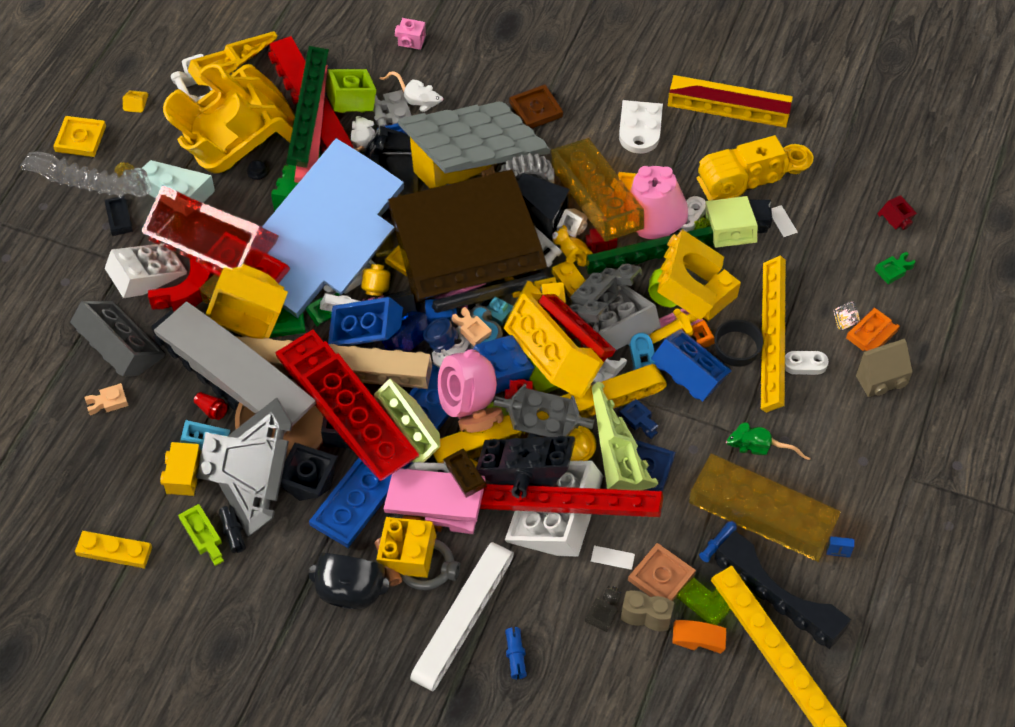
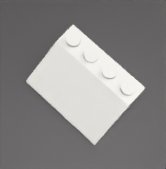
M570 461L568 471L552 487L600 489L604 476L593 461ZM515 511L505 541L556 556H579L592 514Z

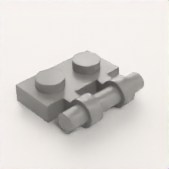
M402 90L383 94V101L378 100L377 96H375L373 112L375 113V122L379 127L387 126L389 123H392V125L397 124L398 119L412 116ZM387 110L388 114H385L382 111Z

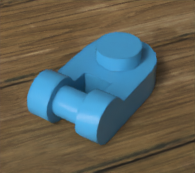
M644 333L635 334L629 344L633 370L655 364L651 359L655 353L651 338ZM647 356L648 361L641 362L640 357Z

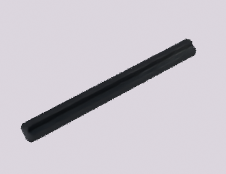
M539 272L434 300L432 309H434L435 313L518 292L523 290L527 281H531L534 284L535 281L548 278L544 272Z

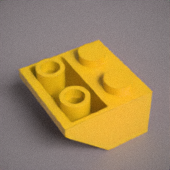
M386 517L376 558L377 562L402 575L428 578L436 540L433 522Z

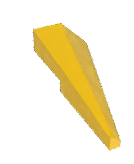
M273 31L227 44L223 51L192 59L188 72L198 85L208 86L198 76V72L205 66L217 64L230 74L269 45V43L277 39L278 35Z

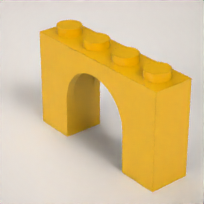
M682 229L678 235L674 234L667 244L669 249L664 255L666 260L661 267L663 272L657 281L659 282L657 292L701 320L714 307L716 293L696 281L686 268L709 282L710 278L714 274H718L722 269L724 256Z

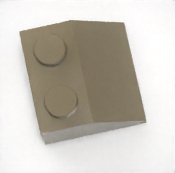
M902 339L863 353L856 377L868 397L880 396L895 388L901 389L909 383L912 367L906 340Z

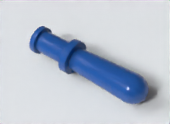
M734 521L727 522L714 540L711 539L708 542V547L699 554V557L704 562H709L720 545L734 530L736 531L737 524Z

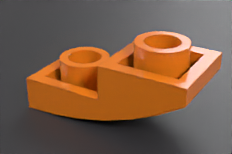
M675 620L672 643L691 650H695L700 646L721 654L726 649V628L698 621Z

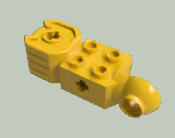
M774 135L738 145L733 150L726 149L706 155L699 162L698 173L700 176L697 177V180L708 201L735 198L741 196L746 189L774 183L780 180L787 172L799 174L807 170L812 165L814 157L812 152L803 145L791 144L783 148L779 139Z

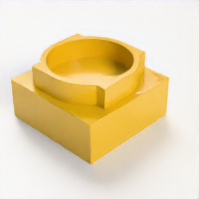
M242 264V267L233 269L224 266L205 315L224 329L239 335L258 339L269 338L288 291H285V287L279 285L268 274L245 264Z

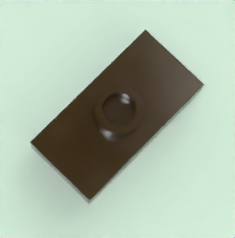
M464 448L443 459L445 466L466 498L487 487L486 482Z

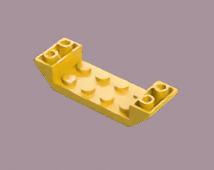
M527 281L507 318L504 329L509 335H513L525 354L551 384L579 398H583L604 362L591 348H578L538 303L542 293L531 281Z

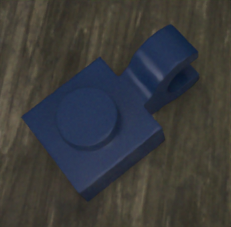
M637 399L620 411L619 417H622L634 430L641 427L650 439L658 434L655 430L658 428V425L650 419L652 412Z

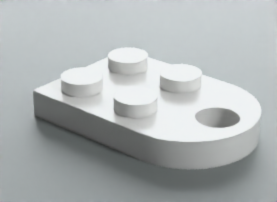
M623 100L619 140L626 150L641 154L650 152L657 147L660 139L663 104ZM635 141H641V142H643L644 144H642V145H637V144H635L634 142H635Z

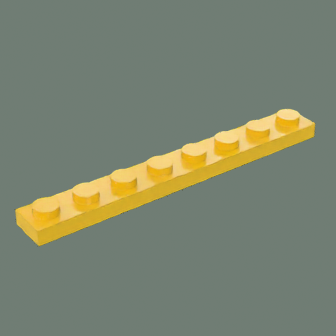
M781 255L763 263L761 409L766 413L785 406L786 259Z
M730 566L713 576L711 582L814 727H847L734 567Z

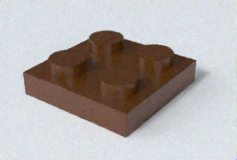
M546 85L509 97V103L516 114L531 129L563 117L562 109Z

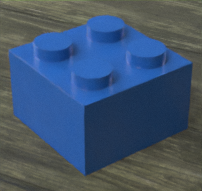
M513 335L479 343L474 346L473 350L486 357L495 369L497 380L496 393L510 389V380L524 379L529 381L535 367Z

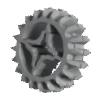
M529 153L527 156L521 154L520 157H513L512 161L507 160L506 164L501 165V170L499 171L512 169L516 180H519L523 173L550 183H554L555 179L554 168H552L550 161L546 160L545 156L539 157L538 154L531 156Z

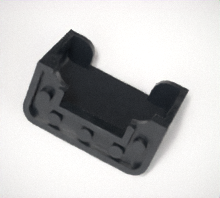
M380 126L368 143L364 156L403 181L404 189L398 196L419 192L418 176L413 169L410 136ZM389 207L384 213H390Z

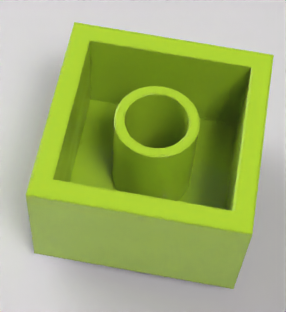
M328 69L325 91L334 111L340 113L347 111L363 113L374 110L376 88L367 69Z

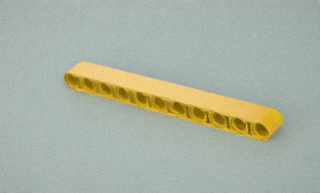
M650 364L601 382L605 386L603 391L607 399L613 400L615 404L613 409L631 403L635 399L639 400L656 394L667 385L655 364ZM593 385L588 388L583 398H579L571 393L560 396L570 399L571 395H573L581 417L589 418L596 415L592 393ZM544 411L537 413V417L540 420H547L549 418V415ZM506 415L500 424L497 421L493 422V426L490 429L474 433L467 432L466 430L441 438L440 448L433 454L437 463H444V458L464 448L469 458L474 459L480 457L485 440L527 438L528 433L514 430L510 416Z

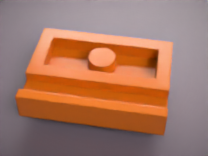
M874 308L847 333L846 339L862 351H868L883 346L898 332L900 326L893 324L890 318Z

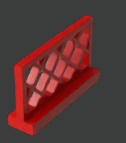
M556 294L542 295L539 300L542 308L550 313V317L558 325L562 324L565 327V332L571 340L577 338L581 343V348H591L603 362L608 357L613 356L616 349Z

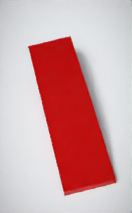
M314 329L275 352L278 360L301 389L316 400L315 406L379 481H382L419 457L418 452L340 354H336L326 341L323 342Z

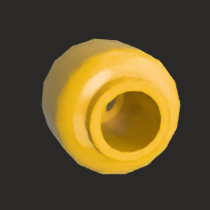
M371 264V268H365L362 272L361 288L368 295L383 296V293L389 290L390 272L384 269V265Z

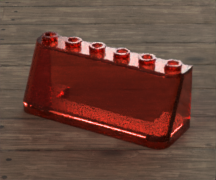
M164 185L161 186L141 231L149 236V241L158 245L162 241L165 243L163 247L174 252L178 248L180 249L179 254L190 259L194 255L197 257L196 262L205 266L212 263V269L221 273L224 266L233 269L242 267V264L256 268L274 247L279 238V235L261 226L206 205ZM225 232H227V233L231 234L232 236H234V237H236V238L242 240L243 242L247 243L248 245L246 246V245H244V244H242V243H240V242H238V241H236V240H234V239H232V238H230V237L224 235Z

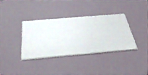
M782 205L771 208L772 218L783 237L798 233Z
M594 546L591 562L632 570L635 554Z

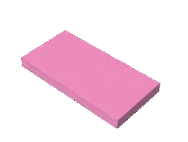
M399 469L392 474L384 511L385 513L477 522L484 488L466 498L450 473Z

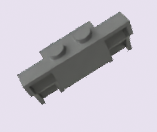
M622 264L617 270L605 268L602 273H592L572 294V305L570 308L585 322L598 323L600 321L599 316L603 312L609 311L608 306L619 295L617 286H632L634 277L642 275L641 267Z

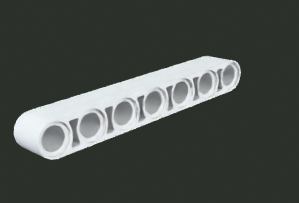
M494 542L489 544L414 667L410 677L411 681L431 691L437 688L508 569L514 552Z

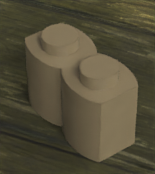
M626 591L621 620L630 625H645L655 631H668L674 602L661 596L649 597L640 591Z

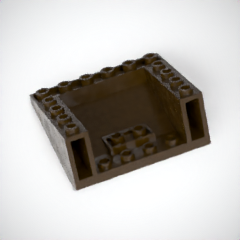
M512 169L387 200L415 305L423 303L425 300L437 299L441 294L516 275L520 278L539 273L547 268L540 240Z

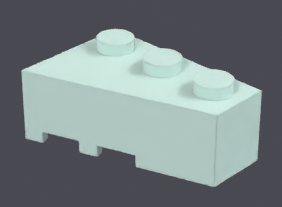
M152 160L136 173L140 188L187 218L215 192L211 175Z

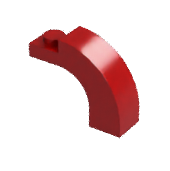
M207 255L190 257V273L181 284L169 288L148 290V298L152 310L172 307L175 312L186 301L194 307L200 304L210 293L215 279L214 274L205 270L200 265Z

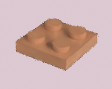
M656 543L629 575L628 581L650 597L661 596L673 602L695 575L696 570Z

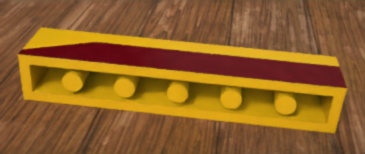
M673 75L668 106L786 128L793 96Z

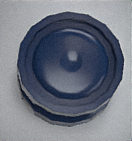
M439 318L426 327L423 337L430 344L433 351L441 353V350L445 349L447 351L455 345L454 341L459 338V333L452 326L449 319Z

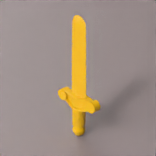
M675 309L673 314L677 320L648 336L653 344L670 336L679 329H683L686 334L691 336L693 334L691 323L698 320V318L692 314L686 315L680 309Z

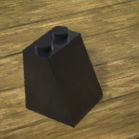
M523 173L520 179L517 180L533 225L553 242L552 235L557 229L564 210L569 209L570 189Z

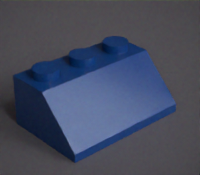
M390 297L334 305L332 307L328 344L347 346L388 340L401 328L403 307Z
M681 329L667 337L651 357L659 369L669 373L677 384L683 385L694 398L700 399L702 402L714 392L731 372L728 367Z

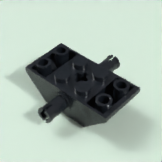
M528 433L527 438L485 440L476 468L481 476H485V479L493 484L514 485L512 495L520 498L522 492L521 498H524L527 495L528 486L552 487L568 471L575 444V436L542 437Z

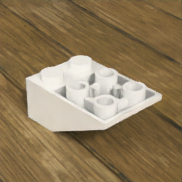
M169 243L111 249L105 266V270L123 298L142 296L147 294L148 290L157 289L187 274L186 269Z

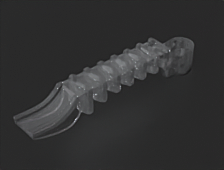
M29 152L20 165L21 169L39 173L52 182L55 181L61 185L63 183L68 184L70 187L77 186L79 189L86 188L88 191L95 190L101 194L104 192L110 196L118 195L119 198H122L126 193L145 196L151 191L147 172L142 168L125 170L120 178H118L115 172L110 176L105 170L99 174L95 168L89 172L86 166L79 170L77 163L69 166L65 158L59 161L54 155L45 152Z

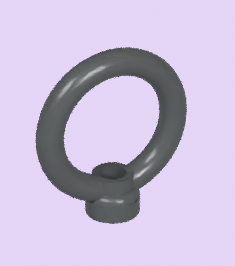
M436 539L434 549L441 552L445 559L441 574L427 581L402 574L400 576L404 583L414 589L432 590L443 585L448 579L456 581L460 573L461 563L454 561L450 548L445 543Z

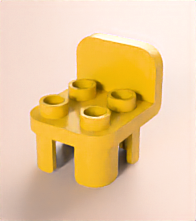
M217 64L207 65L198 72V76L213 90L196 102L185 92L177 89L167 97L163 106L166 119L184 135V137L180 136L177 139L179 144L194 155L200 166L208 172L216 174L230 169L237 161L262 144L275 132L290 142L295 114L283 94L266 76L251 64L243 65L232 75Z

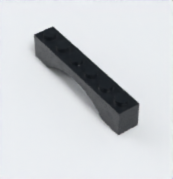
M735 530L717 549L714 560L720 568L725 570L733 566L744 583L753 589L760 599L771 603L778 613L789 617L796 627L807 631L818 644L825 645L831 649L847 630L851 619L832 604L815 603L801 599L776 584L761 566L754 544Z

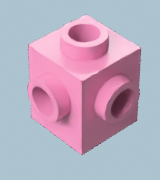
M402 18L400 26L397 25L395 29L398 46L421 50L426 37L425 22Z

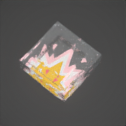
M853 301L833 310L837 327L841 331L860 322L856 303Z

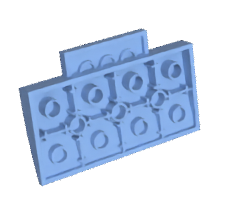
M338 139L332 142L249 242L250 245L289 266L290 270L280 281L279 285L285 287L284 290L288 291L283 308L296 318H299L305 308L326 284L342 295L395 230L394 226L381 218V216L389 207L387 200L397 197L404 189L403 181Z

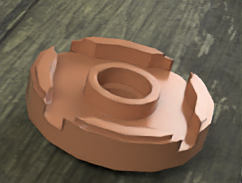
M485 408L473 412L472 415L460 418L458 423L462 432L467 430V432L474 433L490 429L493 426V422L497 421L500 424L504 416L501 408Z

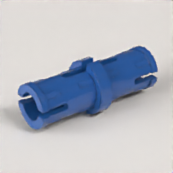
M511 627L505 630L508 645L506 656L510 660L511 678L517 679L519 671V679H523L527 676L524 663L526 652L525 648L522 647L521 629L515 627V632L513 633Z

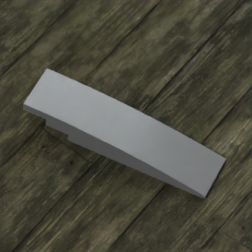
M187 301L154 329L156 336L168 343L176 354L188 361L192 369L255 414L275 398H278L293 426L316 404V400L277 368Z

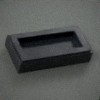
M125 195L105 199L112 236L133 232Z

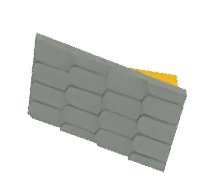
M494 102L482 106L473 105L452 111L443 110L427 115L422 113L398 119V125L410 136L414 172L430 189L465 181L494 164L503 163L507 160L512 161L513 157H520L521 154L523 156H527L529 153L531 156L535 154L539 156L550 154V148L546 145L545 141L536 136L534 131L529 126H526L522 119L514 114L510 107L503 102Z

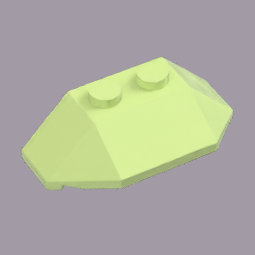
M389 379L374 394V398L418 452L419 457L411 462L424 463L440 448V433L417 401L395 381Z

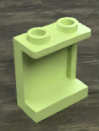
M747 196L705 201L706 220L710 221L713 230L715 248L757 243L758 225Z

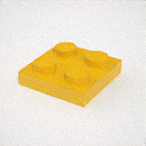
M65 116L53 146L55 152L95 157L106 128L105 121Z

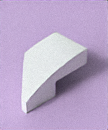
M607 358L591 385L597 381L602 382L615 377L626 365L627 360L620 358V361H613Z

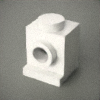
M575 208L565 209L557 229L565 225L568 234L576 238L577 235H580L586 229L588 215Z

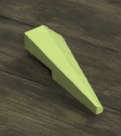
M597 381L592 386L607 489L645 490L657 486L658 481L656 478L652 479L647 471L649 465L646 460L642 461L636 450L638 445L623 418H618L614 412L613 407L615 404L613 400H608L604 394V384Z

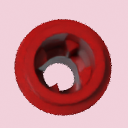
M202 392L197 393L194 397V403L210 419L220 420L225 416L227 405L223 399Z

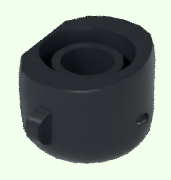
M320 553L317 565H312L309 568V578L314 582L318 596L322 601L338 607L365 609L372 605L379 595L385 594L390 587L388 579L385 578L386 566L370 560L332 553Z

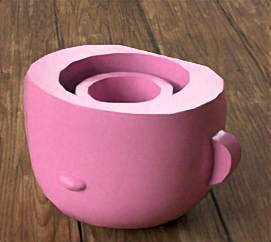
M470 349L466 352L451 354L444 358L438 374V395L443 410L449 416L460 419L472 415L475 411L485 409L492 402L496 393L497 380L495 369L486 357L478 351Z

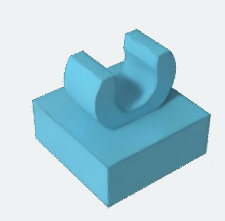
M494 297L487 308L491 311L492 321L502 326L513 306Z

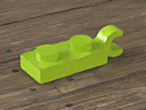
M198 504L179 514V520L200 555L208 552L215 566L224 562L221 557L222 554L217 548L218 545L222 544L221 539L201 506Z

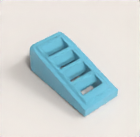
M185 420L180 443L199 444L202 450L205 432L228 436L230 430ZM199 434H204L203 439L198 438Z

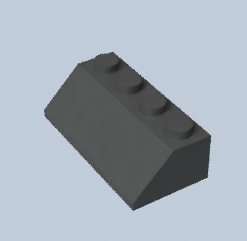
M81 301L70 321L76 328V331L89 341L90 346L95 348L102 355L103 359L109 362L116 369V372L123 377L139 376L165 356V353L113 301Z

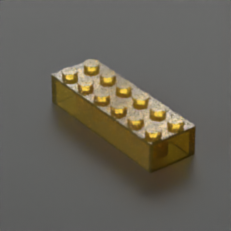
M589 138L551 149L552 168H554L555 174L563 185L570 189L571 196L605 242L644 229V208Z
M712 453L691 490L689 500L690 504L725 520L734 521L737 525L817 562L820 561L841 514V511Z

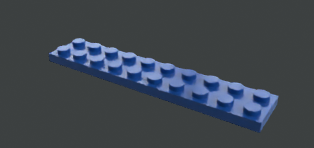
M433 363L428 389L413 388L409 395L417 401L435 428L439 430L449 415L440 404L438 395V374L440 368ZM358 458L309 520L310 526L349 548L386 500L392 474L379 481L363 461ZM409 462L400 469H407L413 462Z

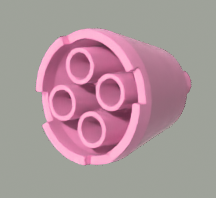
M643 166L634 177L626 203L625 219L627 225L642 238L654 240L670 236V234L676 232L687 223L688 205L670 167Z

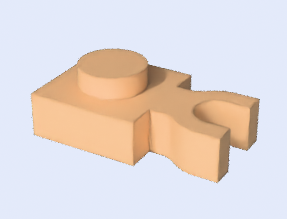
M466 307L461 310L464 318L458 317L456 313L452 315V321L456 325L461 326L460 333L473 346L491 336L492 330L478 316L472 318Z
M121 383L99 390L101 395L85 397L87 405L95 403L93 406L87 407L90 415L98 413L103 408H105L107 413L128 406Z

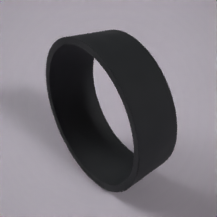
M735 319L724 322L715 333L716 353L723 362L731 366L741 367L751 364L757 358L763 346V336L760 330L754 324L745 320ZM729 332H742L749 335L755 341L757 352L747 358L731 357L720 349L718 341Z

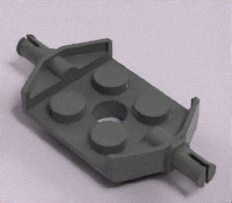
M524 384L512 396V399L495 396L494 405L507 408L506 411L509 412L514 430L543 437L569 436L579 426L593 428L594 419L584 418L579 415L573 395H571L570 399L527 389V384ZM544 411L549 415V418L547 420H540L537 417V413Z

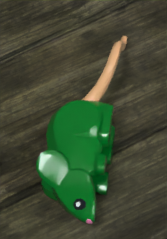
M746 422L740 424L726 441V444L734 448L740 447V453H746L748 450H751L752 454L767 455L772 444L779 448L792 449L802 458L810 460L799 448L773 439L770 431L766 428H750V425Z

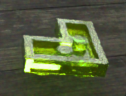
M694 577L677 595L678 599L709 624L718 625L731 611L717 589L711 592Z

